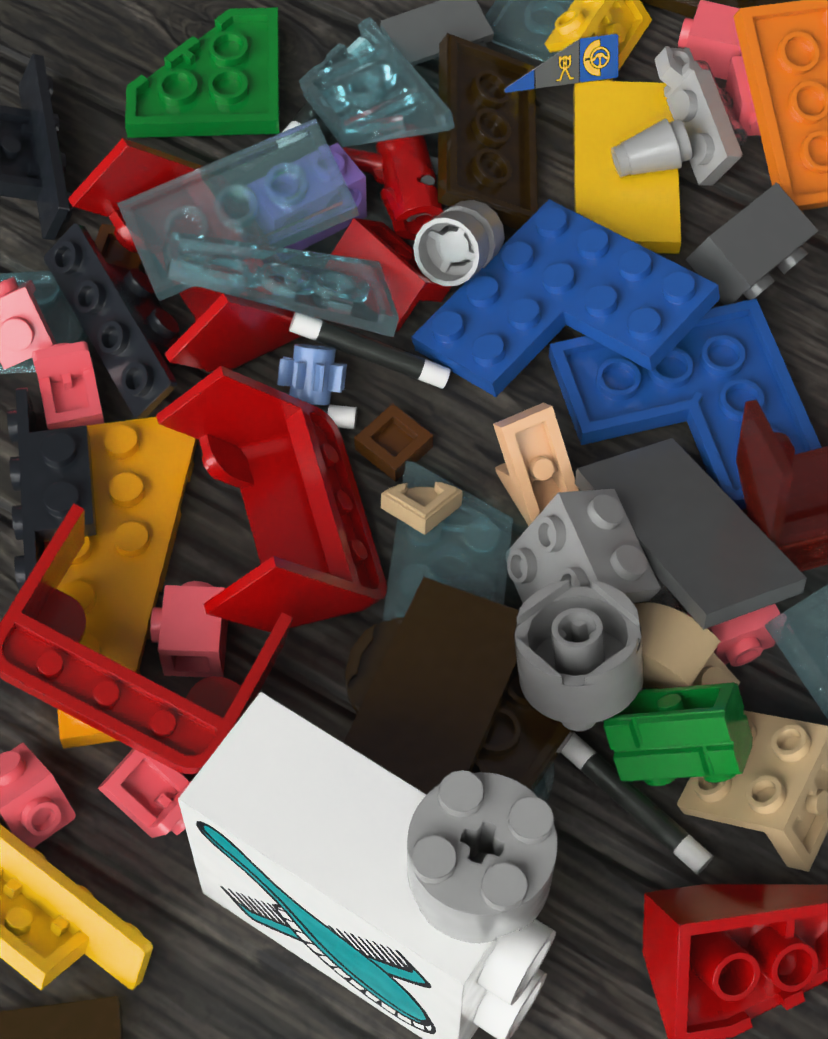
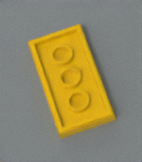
M624 81L574 83V212L655 253L679 254L681 247L678 169L619 177L611 155V147L620 145L623 141L665 118L669 122L674 121L666 101L667 97L664 96V88L667 85L656 82Z

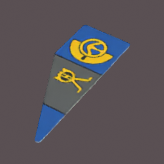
M618 34L580 38L506 87L504 91L508 93L617 78Z

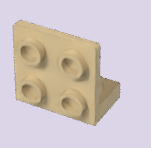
M744 711L743 713L747 715L752 733L753 746L743 774H736L733 778L718 783L705 781L703 777H690L677 805L682 813L765 832L787 867L809 872L828 832V726Z

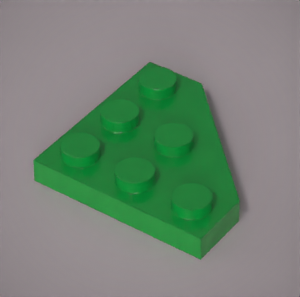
M278 7L232 8L226 10L214 19L215 27L199 39L194 36L190 37L164 57V66L148 78L141 74L129 83L126 88L125 110L127 138L280 134Z

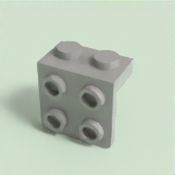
M615 489L558 492L509 548L505 556L509 577L514 582L522 603L539 589L554 582L566 580L571 581V587H591V580L605 582L622 591L633 603L648 602L661 590Z

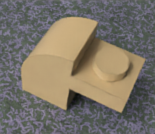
M634 603L638 611L642 637V688L662 689L731 682L740 684V681L714 653L721 641L710 630H703L692 617L669 606L658 603Z

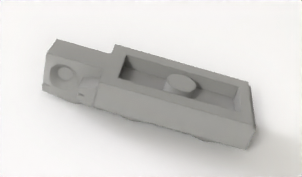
M665 46L655 58L659 79L667 85L664 88V96L667 97L666 101L674 121L680 119L687 131L692 148V159L689 161L698 185L713 186L742 157L741 148L711 71L701 69L697 61H694L690 48L685 47L682 49Z

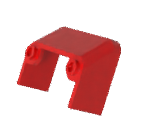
M122 138L68 200L72 207L109 217L115 227L114 235L116 239L127 250L133 253L141 251L156 256L196 319V322L165 352L170 363L203 369L207 372H212L220 366L233 370L302 337L289 331L296 310L316 318L317 314L246 206L237 205L230 198L229 189L232 186L221 175L208 167Z
M220 366L156 414L158 424L199 439L203 453L202 462L211 477L240 488L261 564L204 603L206 614L271 632L282 612L293 617L290 628L366 610L386 596V579L343 438L337 425L325 411Z
M73 503L0 622V678L177 772L196 774L255 700L284 647L293 617L283 612L281 613L242 686L228 678L212 676L197 682L191 688L186 698L168 690L80 643L86 630L85 612L77 600L57 589L85 543V509Z

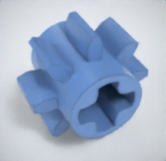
M294 344L293 357L283 356V358H280L277 385L290 386L289 395L309 404L329 405L331 392L342 393V390L345 388L347 364L335 363V348L312 344Z

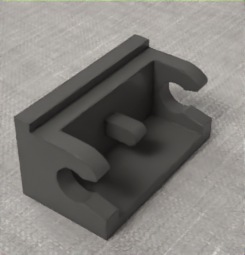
M439 0L381 20L377 49L380 55L384 57L395 79L401 81L408 78L406 71L412 70V66L439 57V43L447 33L487 48L485 43L493 40L494 32L477 0Z

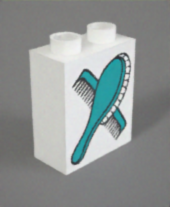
M260 692L178 798L203 894L422 1039H471L478 1027L497 1039H510L525 1018L544 984L547 973L540 970L539 967L552 945L556 931L535 919L520 931L518 929L497 937L496 941L479 944L453 939L430 925L419 910V906L409 887L407 876V837L409 825L417 806L426 794ZM478 852L475 857H469V859L475 863L482 864L487 854Z

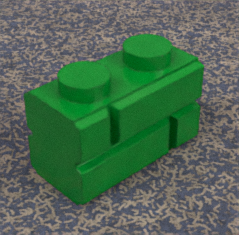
M738 683L640 690L634 700L623 711L611 718L605 719L603 727L610 749L614 750L613 759L620 781L644 780L649 786H663L673 782L676 778L703 777L705 781L718 783L727 781L736 774H743L753 746V737L747 715L743 713L744 705Z

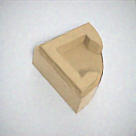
M435 482V488H408V483L398 484L381 493V509L426 535L462 506L463 491L442 482Z

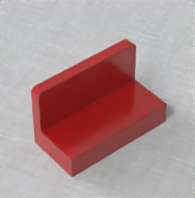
M353 218L323 265V272L388 332H398L419 300L442 302L452 287L442 286L428 279L421 272L415 261L414 250L380 221Z

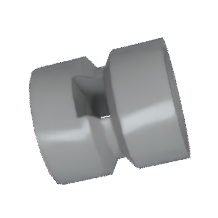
M475 200L460 201L422 226L416 234L413 246L415 261L421 272L432 282L442 286H458L472 278L482 268H485L498 254L505 239L503 224L497 213L487 204Z

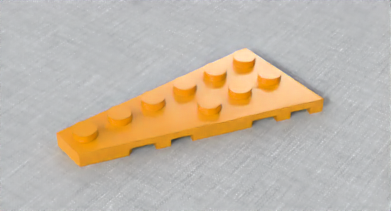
M157 416L87 426L90 436L97 535L85 537V543L57 587L58 590L77 600L85 612L86 630L80 643L140 674L139 669L146 641L151 636L152 609L156 606L158 594L163 589L181 518L180 508L186 484L191 479L194 467L193 457L198 441L196 438L158 424ZM50 541L44 542L45 549ZM57 709L59 736L63 749L118 741Z

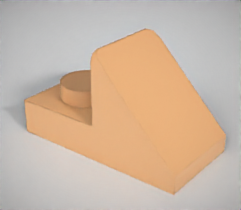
M543 402L493 424L505 463L495 467L497 475L528 526L558 492L579 491L575 485L574 473L553 406Z

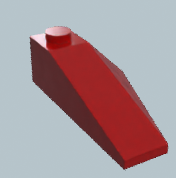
M702 884L644 893L642 953L667 1038L726 1039L735 1037L753 1028L751 1019L779 1005L789 1010L805 1002L804 992L828 981V885Z

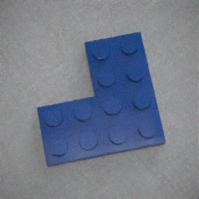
M549 199L501 247L498 254L488 265L467 280L411 336L415 351L442 366L450 368L451 372L494 397H497L566 325L642 367L653 371L719 301V285Z
M757 298L711 308L653 371L642 367L587 336L550 344L548 357L581 445L687 421L708 475L741 510L828 490V460Z

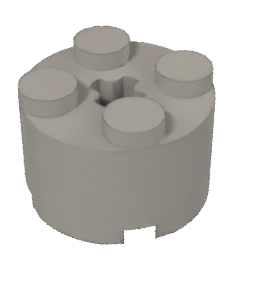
M566 580L554 582L539 589L520 607L517 615L514 640L519 681L525 698L537 711L546 717L562 722L563 726L569 730L585 731L592 728L596 722L603 721L620 713L634 700L643 686L642 637L637 608L626 594L605 582L591 580V587H571V581Z
M464 770L452 772L444 777L442 782L422 799L412 816L408 830L407 876L409 887L419 906V910L430 925L453 939L481 944L496 941L497 937L509 934L519 929L520 931L536 919L547 901L557 856V834L553 822L554 817L551 808L544 800L538 798L534 792L523 784L509 777L493 773H472ZM478 852L487 854L482 864L471 861L469 857H475Z

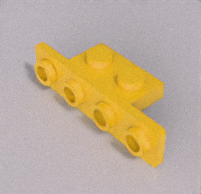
M0 823V958L42 990L85 954L125 987L134 990L143 981L153 950L152 943L143 936L137 927L123 921L95 899L86 887L76 884L49 863L40 851L26 845Z

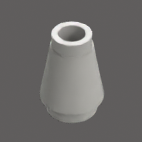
M665 118L623 141L620 145L611 147V155L619 177H624L627 175L680 169L682 162L692 159V148L682 121L678 119L669 122Z

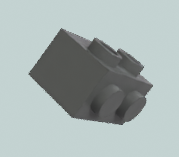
M776 182L712 233L685 260L697 274L719 285V300L723 305L733 304L742 295L751 300L755 299L775 282L769 273L776 267L785 274L809 254L802 245L816 234L818 230Z

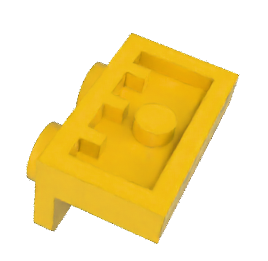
M574 0L568 10L557 18L554 24L555 29L544 45L552 53L565 49L580 38L618 34L619 71L652 19L641 0ZM614 78L596 81H612Z

